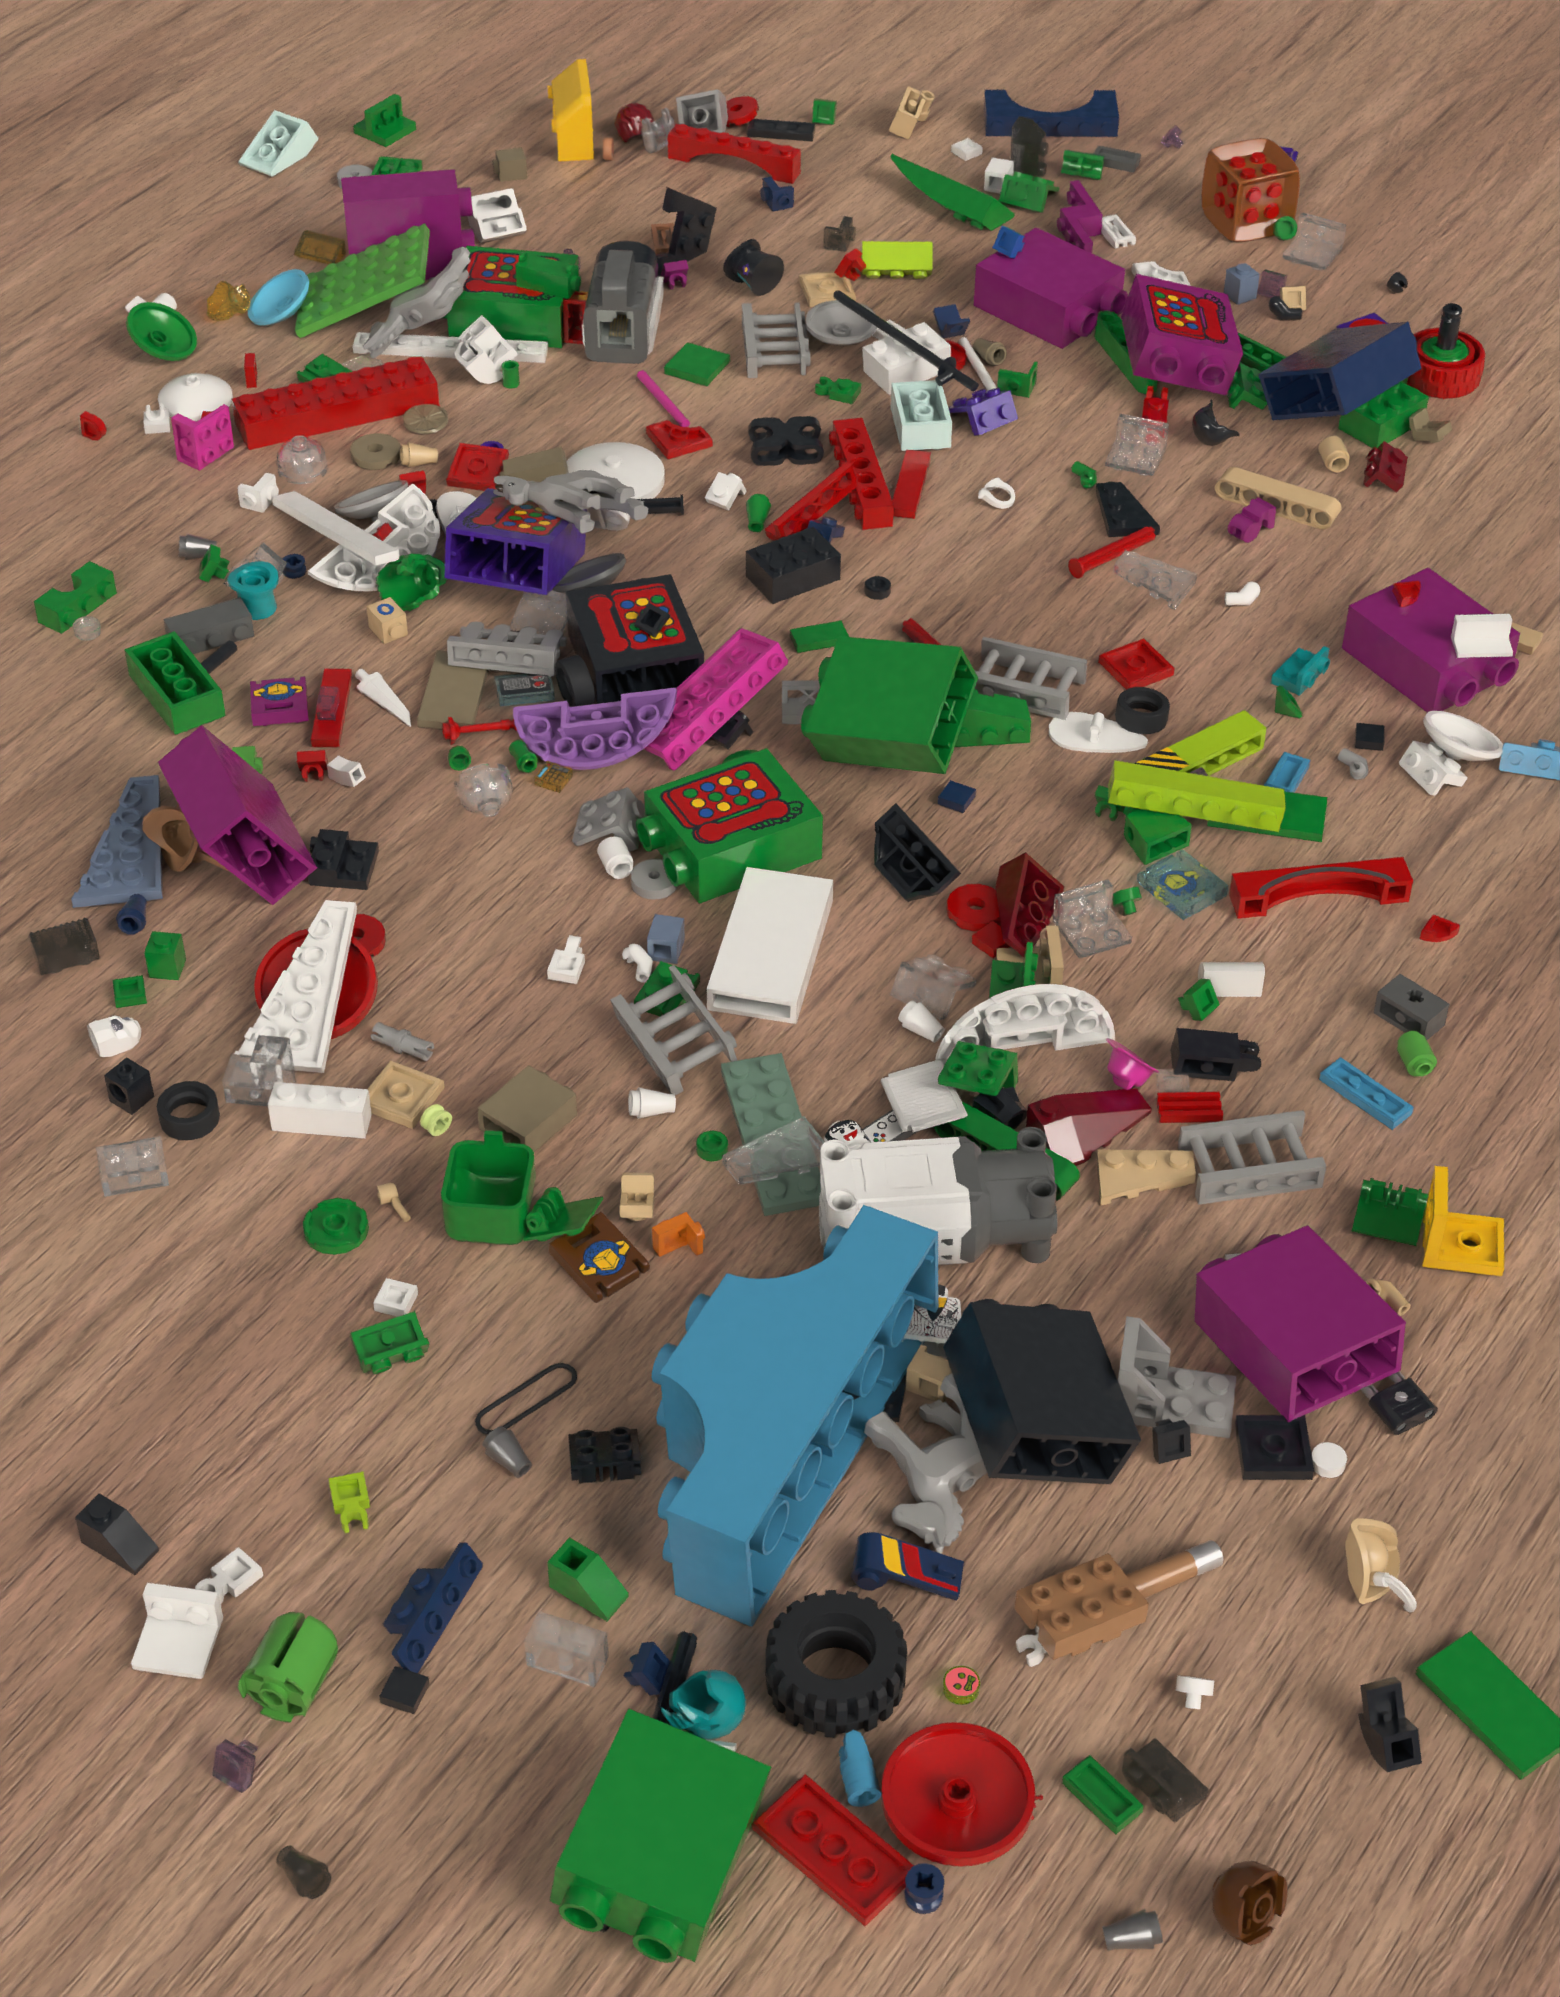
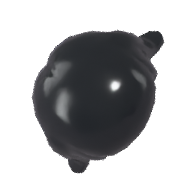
M1212 399L1209 405L1199 409L1193 416V431L1199 441L1205 445H1218L1230 437L1240 436L1239 432L1218 424L1213 413Z

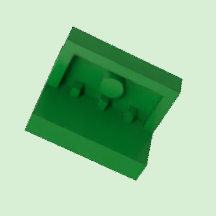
M393 94L364 111L365 119L353 125L355 134L384 147H388L416 130V122L403 117L401 96Z

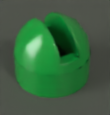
M457 745L449 750L447 756L452 769L464 770L471 764L470 753L464 746Z

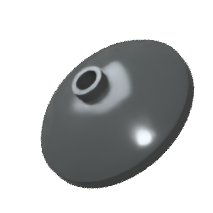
M613 553L577 564L569 570L552 590L566 594L567 591L609 585L615 581L626 564L625 555Z

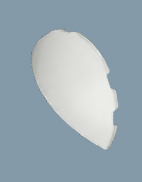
M411 484L378 512V519L364 531L372 535L377 531L378 527L388 523L393 531L383 542L399 550V556L412 553L434 556L437 550L438 538L440 537L439 519H436L432 511L431 501L418 487ZM339 544L309 569L308 575L335 588L353 591H377L376 577L378 572L387 563L376 566Z
M1057 984L1029 985L995 995L965 1013L944 1036L935 1060L940 1059L945 1065L958 1041L1003 1050L1052 1042L1055 1051L1108 1043L1106 1041L1107 1038L1115 1040L1114 1026L1108 1011L1100 1004V1001L1083 990Z

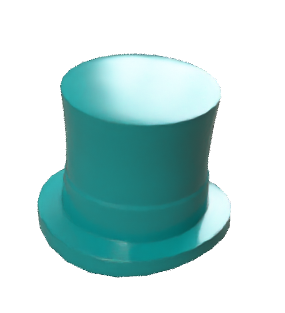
M264 561L250 562L236 568L229 574L228 585L236 591L237 598L241 597L252 616V620L265 619L275 613L277 603L273 590L278 584L279 576L278 571L272 564Z

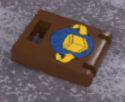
M602 1211L591 1217L581 1233L574 1236L564 1234L549 1243V1254L595 1303L603 1300L601 1290L609 1297L639 1278V1271L644 1274L650 1269L647 1259ZM592 1233V1238L576 1248L572 1246Z

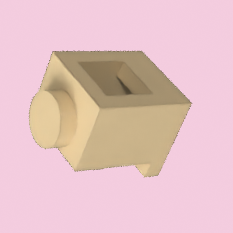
M920 1345L907 1368L906 1390L934 1401L940 1399L944 1403L947 1397L940 1388L943 1379L952 1373L948 1360L944 1357L927 1353V1347Z

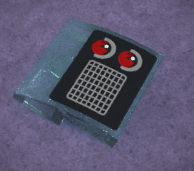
M518 673L494 676L500 706L555 700L550 675Z

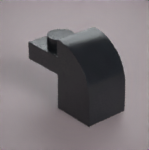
M1391 1677L1360 1685L1363 1713L1358 1714L1363 1737L1375 1761L1386 1772L1422 1764L1418 1728L1405 1717L1401 1682L1396 1677Z

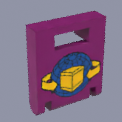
M305 676L300 677L299 681H295L294 677L261 680V684H257L256 681H250L253 726L309 721ZM292 706H293V708H283V709L266 710V709H270V708H281V707H292Z

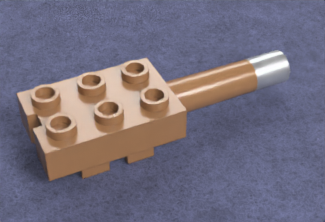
M1209 1540L1128 1574L1123 1572L1108 1553L1017 1590L1014 1609L1029 1629L1036 1628V1625L1039 1627L1038 1641L1053 1660L1067 1654H1071L1073 1657L1089 1650L1093 1643L1101 1640L1102 1644L1120 1637L1122 1631L1146 1622L1149 1603L1145 1598L1222 1566L1223 1553L1216 1542Z

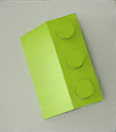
M862 241L861 253L863 254L861 258L866 264V268L861 271V275H866L867 278L875 279L880 278V275H890V278L900 279L904 278V275H913V278L925 279L927 275H932L933 242Z

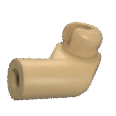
M1367 1279L1365 1281L1399 1316L1405 1314L1410 1309V1303L1391 1282Z

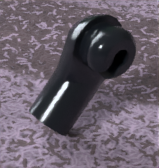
M1273 296L1270 299L1269 308L1279 320L1302 319L1301 308H1289L1279 296Z

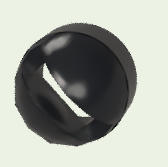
M1400 272L1394 273L1387 282V288L1395 293H1402V288L1406 289L1408 285L1406 277Z

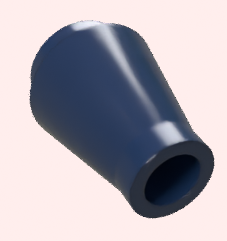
M133 894L118 912L116 921L122 932L133 935L144 929L146 925L147 904L144 896Z

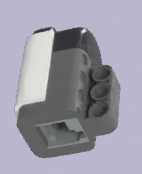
M635 241L612 242L602 247L596 256L582 323L585 353L592 361L639 364L644 362L647 355L653 350L663 300V277L658 276L657 256L655 251L648 245Z

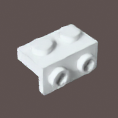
M1413 740L1399 761V765L1433 796L1438 793L1444 783L1462 787L1468 778L1460 771L1461 766L1456 761L1447 758L1443 754L1444 750L1434 742L1427 744Z

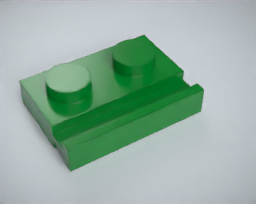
M322 353L304 366V371L296 373L298 380L307 382L315 378H325L337 375L338 373L352 371Z
M660 961L635 997L634 1004L673 983L669 967L672 966L671 964ZM675 966L681 975L686 973L694 986L692 990L695 991L700 984V974L695 973V975L688 973L687 969ZM679 993L646 1012L661 1017L686 1003V1001Z

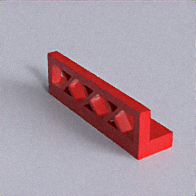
M846 462L840 468H837L766 527V536L775 541L807 529L810 520H818L857 487L853 465Z

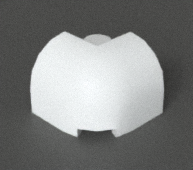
M482 315L459 336L460 343L457 351L454 352L460 364L476 380L486 384L501 380L502 372L500 370L502 369V363L512 360L518 355L514 348L502 338L493 325Z

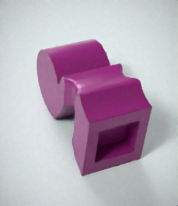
M1259 497L1251 499L1250 504L1247 507H1243L1241 513L1232 517L1228 524V533L1245 543L1253 541L1257 538L1262 525L1269 529L1274 528L1276 507Z

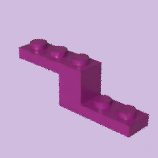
M1070 181L1067 201L1072 207L1060 208L1057 229L1063 234L1065 241L1092 253L1093 242L1090 237L1101 235L1103 214L1080 181Z

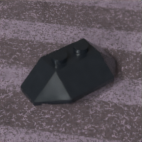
M897 803L875 822L874 865L907 902L940 894L961 874L957 867Z

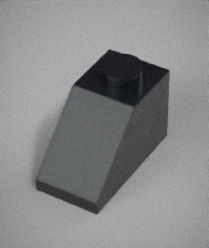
M100 1493L75 1517L81 1543L134 1575L159 1551L157 1544L125 1508Z

